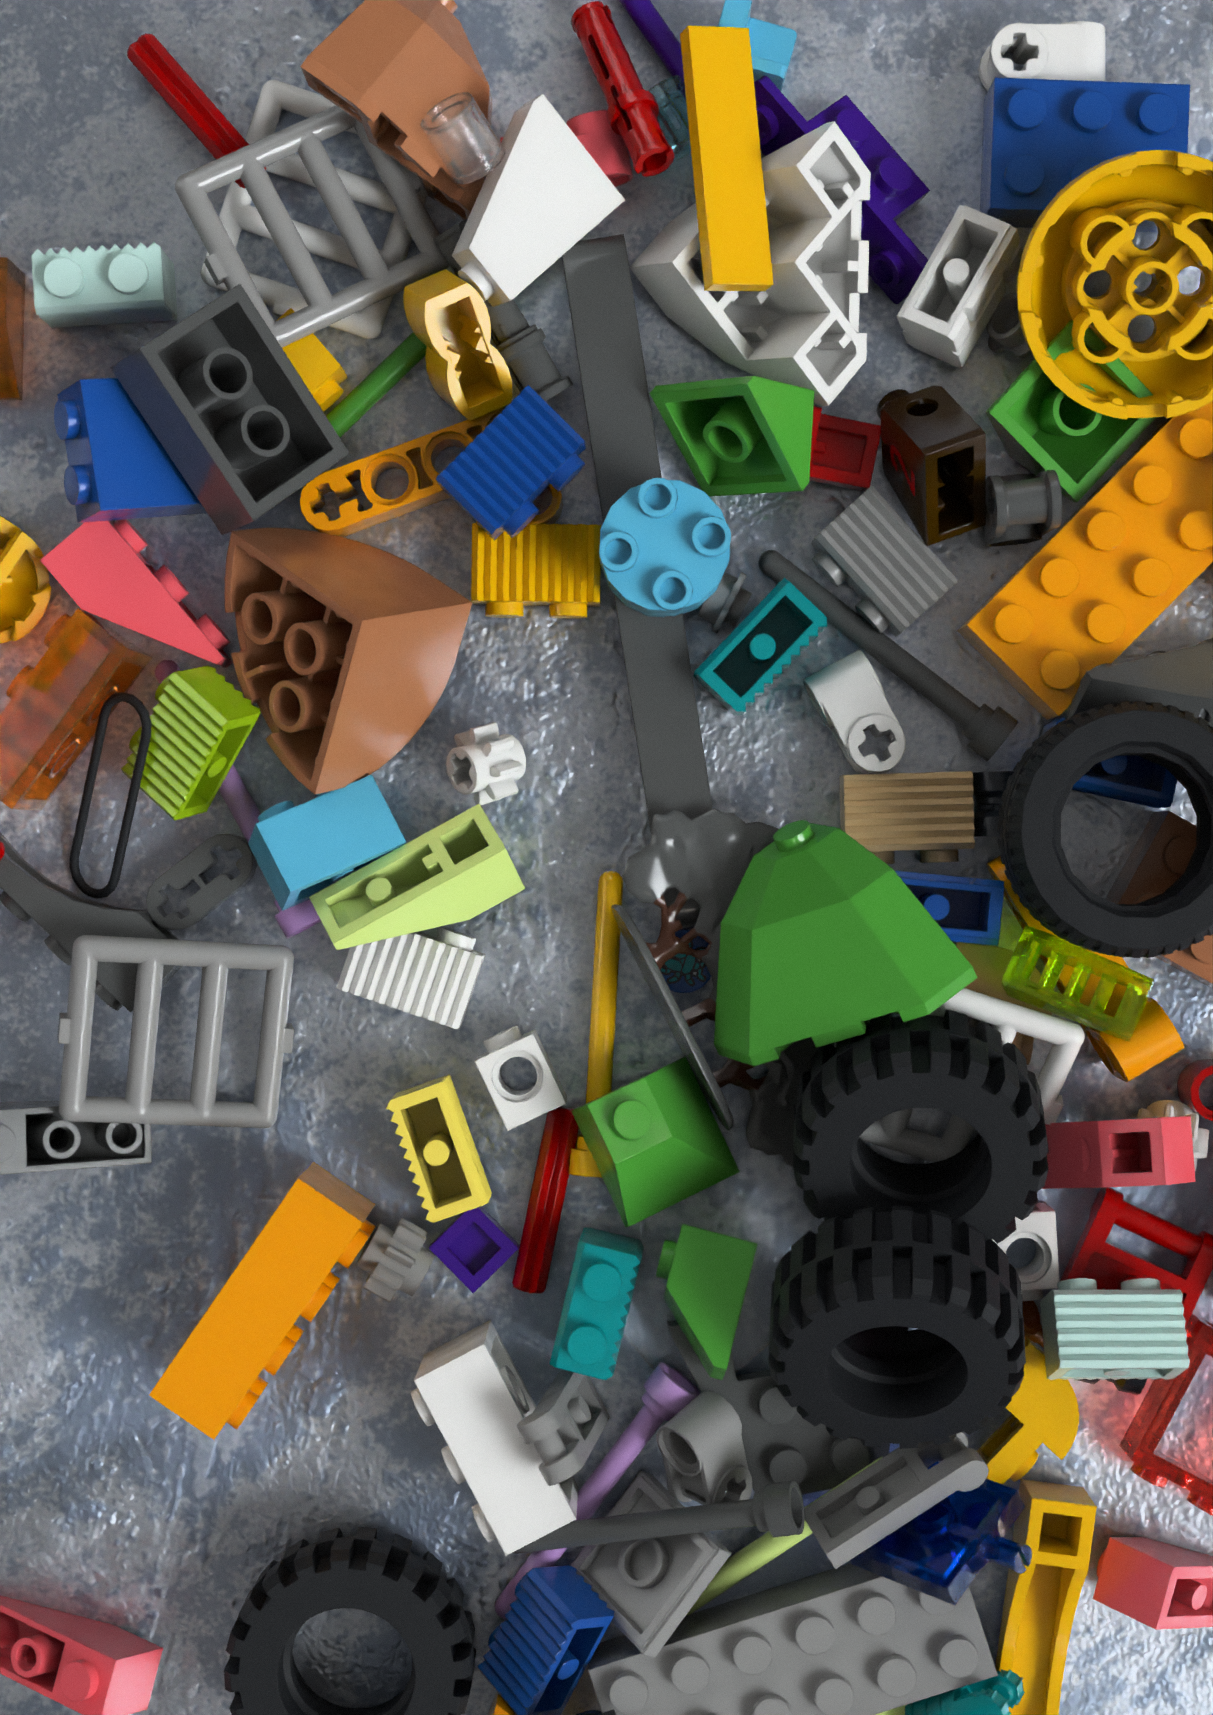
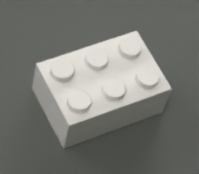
M489 1320L424 1354L414 1379L417 1388L411 1391V1396L424 1423L428 1427L436 1423L448 1445L442 1448L441 1452L451 1476L457 1484L467 1481L478 1502L472 1506L473 1516L484 1538L488 1542L497 1539L507 1556L576 1520L578 1485L574 1477L572 1476L556 1485L548 1486L539 1470V1465L543 1461L533 1443H525L517 1428V1424L533 1413L536 1405L492 1321Z

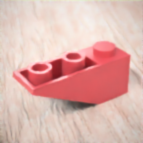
M127 519L115 522L114 520L84 522L40 560L81 610L224 668L229 667L233 663L223 650L230 643L228 637L206 613L198 620L181 601L189 594L188 590L165 564L157 571L141 554V551L148 546V543Z
M1191 1116L1045 1124L1049 1149L1047 1154L1048 1173L1045 1186L1041 1189L1157 1186L1196 1182Z
M0 1595V1674L82 1715H130L148 1709L163 1651L162 1647L113 1624Z

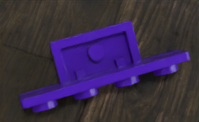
M762 76L754 82L760 149L764 156L771 154L825 123L835 121L871 172L870 200L862 201L861 240L869 241L868 275L894 304L901 303L908 297L928 259L895 221L918 205L930 190L847 95L807 122L769 77Z

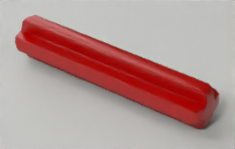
M145 33L127 49L129 60L215 159L249 145L153 34ZM241 178L235 181L239 187L245 188Z
M563 1106L548 1112L546 1116L512 1281L513 1288L532 1294H542L546 1290L569 1179L571 1149L575 1148L579 1130L571 1112L574 1109Z

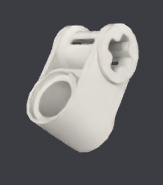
M1072 21L1060 24H1027L1020 22L1009 24L997 33L991 46L988 47L980 59L978 69L980 81L987 91L994 78L1105 81V26L1090 21ZM1006 52L1013 53L1014 63L1024 64L1020 71L1013 70L1011 59L1002 58Z
M860 649L803 679L804 686L815 709L826 727L831 730L853 770L860 774H885L901 760L906 746L903 729L886 700V695L878 676ZM870 730L875 738L886 735L889 739L890 745L883 751L885 761L880 762L874 754L864 757L860 753L859 747L866 740L864 731Z

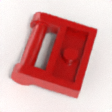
M1110 1187L1101 1188L1094 1199L1089 1219L1060 1281L1088 1278L1096 1280L1097 1290H1121V1283L1126 1280L1138 1278L1157 1279L1160 1281L1161 1289H1181L1183 1293L1182 1304L1184 1305L1183 1316L1186 1320V1327L1213 1269V1235L1206 1231H1201L1197 1235L1123 1201V1193ZM1113 1224L1186 1257L1187 1264L1182 1275H1178L1107 1242L1106 1239Z

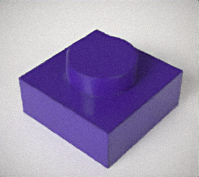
M480 1206L461 1213L430 1244L429 1249L474 1293L519 1249L520 1245Z

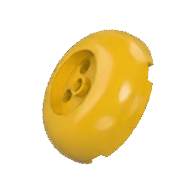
M1172 150L1136 151L1113 157L1089 168L1070 181L1049 202L1035 222L1026 241L1018 270L1016 292L1019 321L1025 341L1042 371L1055 386L1080 405L1106 416L1127 420L1128 418L1176 417L1213 402L1212 161L1190 153ZM1145 220L1152 221L1158 230L1156 241L1148 248L1141 249L1135 247L1132 240L1135 237L1137 226ZM1185 267H1197L1201 272L1199 288L1193 293H1180L1177 275ZM1100 270L1106 271L1110 279L1107 291L1098 297L1088 296L1083 288L1088 275ZM1143 271L1151 274L1152 280L1149 287L1142 292H1134L1137 288L1134 284L1137 276ZM1139 315H1148L1154 323V330L1151 336L1145 341L1136 342L1131 340L1128 336V326L1131 320ZM1070 320L1074 321L1071 331L1073 341L1071 343L1075 349L1061 353L1053 360L1047 350L1049 343ZM1088 327L1105 343L1107 347L1104 350L1096 352L1086 348L1084 336ZM1119 358L1153 395L1142 398L1136 397L1116 382L1096 363L1105 364ZM1081 384L1088 385L1092 387L1095 391H1092L1082 386Z

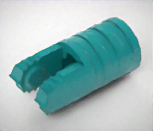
M1001 1669V1671H997L998 1676L907 1704L905 1706V1715H1010L1009 1707L1013 1708L1015 1704L1018 1705L1025 1693L1023 1690V1677H1019L1011 1670L1005 1671Z

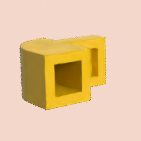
M1026 1336L1024 1377L1020 1388L1012 1396L1011 1402L1005 1407L1012 1414L977 1450L988 1466L987 1479L998 1490L1008 1479L1016 1482L1033 1467L1039 1456L1035 1450L1042 1443L1062 1460L1072 1447L1078 1431L1079 1408L1070 1382L1068 1380H1049L1046 1378L1045 1354Z

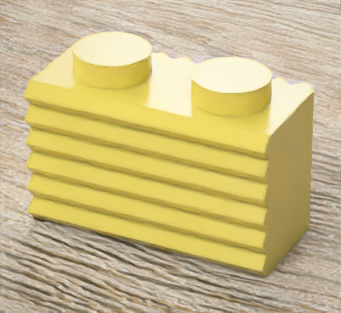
M450 1074L397 1092L389 1101L386 1109L394 1112L390 1121L398 1124L395 1134L403 1137L399 1146L407 1149L403 1158L411 1161L408 1170L416 1174L412 1181L420 1186L416 1195L425 1198L421 1205L422 1208L429 1211L425 1219L435 1223L489 1203L492 1192Z

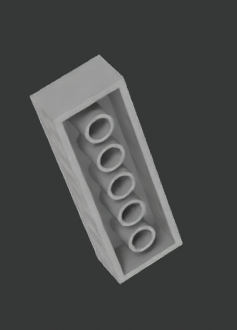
M949 1532L840 1566L837 1569L833 1568L686 1615L655 1658L642 1654L623 1635L600 1642L588 1663V1671L601 1712L604 1713L614 1709L616 1715H875L998 1676L959 1552Z

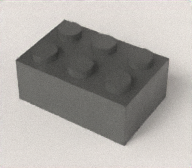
M238 284L110 367L222 535L255 521L350 454L241 284Z

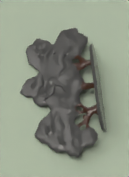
M712 809L693 820L676 810L666 815L656 814L653 816L650 843L641 851L628 857L622 875L628 892L643 903H653L661 908V929L656 943L645 942L636 924L621 905H612V913L684 1057L686 1056L702 1092L722 1125L729 1131L733 1127L734 1120L720 1088L730 1083L748 1090L752 1102L746 1128L749 1147L763 1151L767 1155L781 1154L785 1163L793 1167L794 1105L797 1104V1088L802 1074L811 1069V1058L820 1047L816 1048L812 1037L796 1041L781 1052L779 1059L764 1063L768 1068L766 1076L760 1079H753L746 1071L756 1066L728 1058L722 1069L712 1072L689 1028L706 1018L715 1022L721 921L753 856L774 841L773 835L779 829L762 822L745 823L733 813H724L716 809ZM675 887L679 891L675 903L667 907L663 895L667 889ZM693 898L699 902L700 906L698 920L693 929L681 938L675 936V932L682 929L683 926L680 920L675 919L686 901ZM699 936L709 945L705 950H694L688 944ZM678 953L690 955L702 961L712 976L713 982L709 998L683 1011L680 1010L661 973V967Z

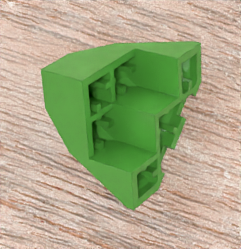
M807 820L795 821L777 830L773 835L774 841L753 856L721 921L714 1046L721 1056L752 1066L761 1065L779 1059L784 1049L799 1040L812 1037L816 1048L865 1034L866 1025L864 1021L890 1013L900 1014L903 1022L929 1015L978 977L973 966L893 868L838 827L809 823Z

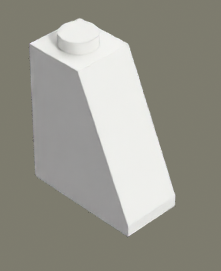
M544 94L525 103L514 113L452 254V257L461 267L458 271L459 278L469 283L479 293L483 301L488 300L492 307L513 300L625 201Z

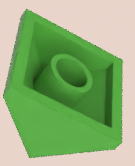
M1070 320L1049 343L1047 350L1053 360L1061 353L1075 349L1071 343L1073 341L1071 331L1074 321ZM1089 327L1086 329L1084 336L1086 348L1096 352L1104 350L1107 347L1105 343ZM1119 358L1105 364L1096 363L1116 382L1136 397L1142 398L1153 395ZM1035 359L985 412L1008 455L1035 475L1043 470H1055L1059 478L1062 495L1076 503L1157 418H1128L1125 420L1090 410L1068 397L1055 386L1042 371ZM1081 384L1082 386L1092 391H1095L1092 387L1085 384Z
M745 376L657 385L649 393L701 490L709 497L803 491L809 484L814 390L758 376Z

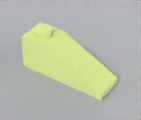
M477 804L311 895L309 899L336 950H341L470 920L523 891L525 887L504 844L481 805Z

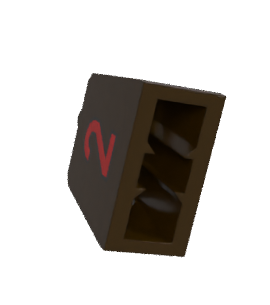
M930 386L913 393L898 389L886 394L877 406V415L881 420L882 467L888 482L926 546L985 526L986 433L942 386Z

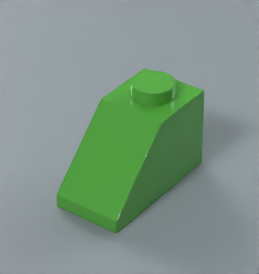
M682 1224L678 1242L665 1239L655 1277L668 1280L663 1299L709 1377L723 1380L758 1243Z

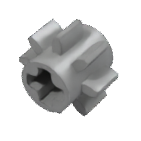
M401 1218L395 1230H391L379 1223L356 1266L370 1273L363 1288L388 1302H391L397 1290L413 1296L435 1257L434 1253L422 1247L427 1239L428 1232L404 1218Z

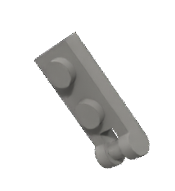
M562 1370L557 1374L533 1413L517 1424V1428L526 1444H534L543 1461L539 1465V1470L547 1485L552 1486L572 1477L583 1468L610 1416L589 1376Z
M963 1431L957 1433L952 1442L935 1445L934 1441L920 1442L918 1448L900 1449L898 1447L804 1508L805 1521L835 1569L957 1490L962 1492L972 1491L984 1483L989 1472L988 1466L975 1449L967 1448L968 1438ZM939 1461L938 1464H936L935 1466H933V1467L930 1468L929 1470L927 1469L929 1466H931V1465L934 1464L935 1462Z

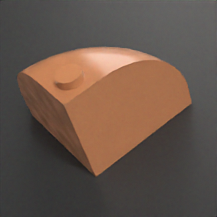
M253 528L231 531L224 579L225 613L235 612L240 651L231 653L244 698L251 700L252 704H258L272 732L266 738L268 745L292 775L314 795L344 788L350 783L369 776L392 759L412 739L436 706L452 673L473 602L414 564L389 552L358 541L321 532L293 528Z

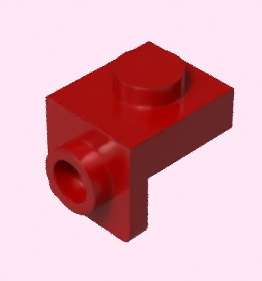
M814 406L809 480L865 492L871 485L881 436V425L822 414V408Z

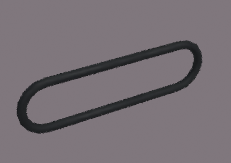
M125 692L112 694L104 701L101 708L70 852L69 868L73 881L84 894L96 899L108 897L115 891L120 880L151 738L152 723L148 710L137 697ZM126 702L133 706L140 716L142 724L141 738L111 876L104 888L95 889L89 886L81 876L79 856L109 714L116 703Z

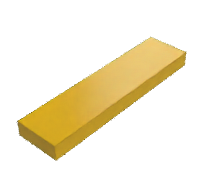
M688 25L680 33L704 291H766L774 283L749 28Z

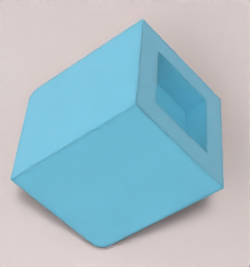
M725 0L718 27L749 28L754 82L762 76H767L782 91L797 38L796 31L751 18V0Z

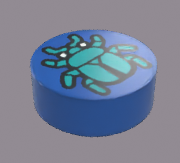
M690 929L679 930L675 932V936L681 938ZM697 936L688 945L694 950H705L709 944L703 938ZM681 953L669 959L661 967V973L669 989L677 993L694 992L702 988L711 978L706 965L702 961Z

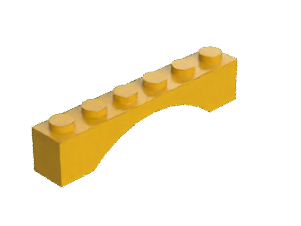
M1020 1479L995 1664L996 1671H1001V1669L1005 1671L1011 1670L1019 1677H1023L1022 1682L1025 1693L1018 1705L1015 1704L1013 1708L1009 1707L1010 1715L1059 1714L1067 1648L1081 1589L1088 1573L1097 1506L1083 1487Z

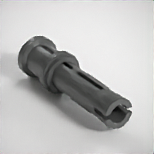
M468 219L463 220L459 225L452 226L433 239L456 276H458V271L461 267L452 257V254ZM514 299L492 307L488 300L484 302L490 317L491 338L496 345L495 348L505 360L511 378L520 393L529 385L544 401H547L573 385L569 376H561L542 342L546 336L542 329H538L535 324L531 327L529 326Z

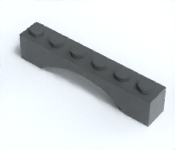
M0 832V841L5 846L4 856L0 860V888L4 890L0 894V901L20 920L28 922L32 917L49 934L44 940L47 947L67 965L71 966L73 943L82 935L179 940L169 929L159 926L152 920L148 910L120 908L83 898L50 881L26 862ZM98 962L95 993L111 1008L118 1011L124 1006L129 1012H133L137 964ZM164 965L162 987L182 966Z

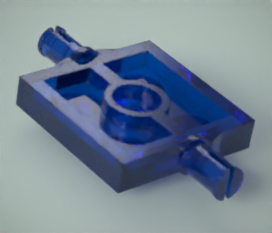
M938 1461L935 1462L934 1464H932L931 1466H929L927 1469L929 1470L930 1468H932L933 1466H935V1465L938 1464L939 1462H938ZM986 1479L982 1485L972 1491L962 1492L957 1490L851 1559L850 1562L852 1565L955 1606L979 1571L987 1563L994 1562L1020 1574L1026 1571L1024 1565L1029 1567L1032 1560L1030 1546L1004 1538L1025 1508V1505L1017 1489Z

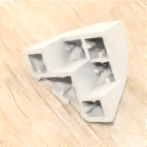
M835 121L825 123L761 158L774 283L766 291H704L696 202L669 222L629 267L665 315L724 362L754 376L814 390V403L820 406H829L866 362L867 333H859L860 294L868 293L869 241L861 240L862 201L870 200L871 172Z

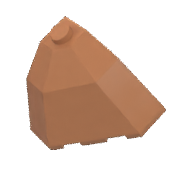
M365 0L307 56L300 66L308 86L362 123L369 142L420 177L429 197L460 219H468L489 171L492 97L488 81L461 22L453 15L458 6L454 0Z

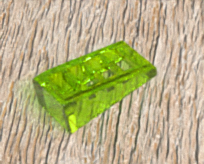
M1028 925L1025 926L1002 978V986L1007 996L1130 1042L1155 984L1154 979ZM1040 955L1049 959L1037 984L1031 981L1030 977ZM1066 964L1075 968L1062 995L1055 992L1054 989ZM1093 974L1101 977L1089 1006L1079 1001L1090 975ZM1117 983L1126 986L1127 989L1115 1017H1111L1103 1012Z

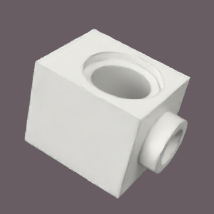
M516 1025L483 1041L487 1052L479 1055L475 1063L507 1131L566 1104L567 1095L536 1029L522 1035ZM523 1057L533 1063L537 1071V1081L533 1086L526 1090H514L505 1084L501 1076V1067L508 1059Z
M1045 1202L1037 1203L1030 1215L1024 1220L1015 1217L1016 1230L997 1244L1006 1254L1009 1245L1017 1239L1030 1238L1035 1242L1036 1253L1033 1260L1024 1267L1015 1268L1021 1281L1023 1301L1043 1298V1289H1058L1057 1283L1060 1282L1055 1210Z

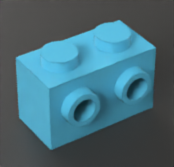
M372 775L350 783L344 788L316 794L317 798L296 807L293 801L281 802L258 816L259 822L254 826L248 845L282 911L309 900L311 895L406 844V840Z

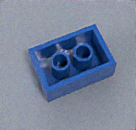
M994 78L984 98L980 212L1011 224L1014 228H1033L1045 207L1061 189L1084 171L1103 161L1119 155L1146 150H1172L1188 153L1190 84ZM1145 220L1137 226L1136 232L1158 233L1154 222Z

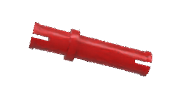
M599 1L584 4L572 15L571 25L581 42L593 74L608 104L606 115L610 127L616 134L622 135L637 174L641 172L644 177L660 174L670 167L675 156L658 122L659 107L652 93L643 89L629 53L616 29L609 7L607 5L603 6L602 2Z

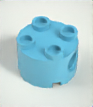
M652 478L641 485L630 488L610 507L600 529V565L609 589L625 606L648 617L684 614L698 609L716 592L730 561L731 531L725 521L722 510L704 491L680 480Z

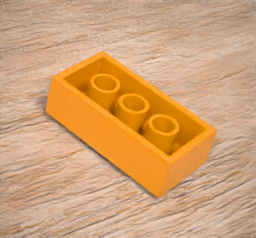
M313 1162L295 1181L149 1396L213 1440L225 1423H228L237 1430L268 1384V1382L258 1376L262 1369L273 1376L276 1374L304 1332V1330L294 1324L300 1315L309 1322L313 1320L340 1280L339 1277L330 1272L335 1263L339 1262L348 1269L376 1226L366 1220L376 1204Z

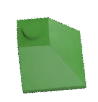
M686 1056L571 1110L625 1227L632 1226L740 1172Z

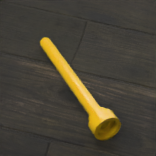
M612 870L602 873L598 880L585 1104L612 1091L621 931L614 918L611 906L615 904L622 906L623 879L618 872ZM577 1135V1147L571 1149L569 1174L602 1178L583 1135Z

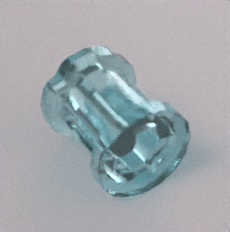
M674 75L648 90L654 95L658 104L659 114L657 119L668 144L673 149L675 156L673 162L691 153L686 96L683 92L685 84L680 75ZM668 109H671L680 123V129H677L667 114Z

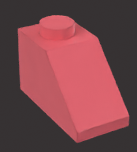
M1146 1537L1109 1538L1107 1548L1101 1554L1097 1565L1098 1581L1093 1596L1094 1600L1156 1630L1213 1627V1556Z

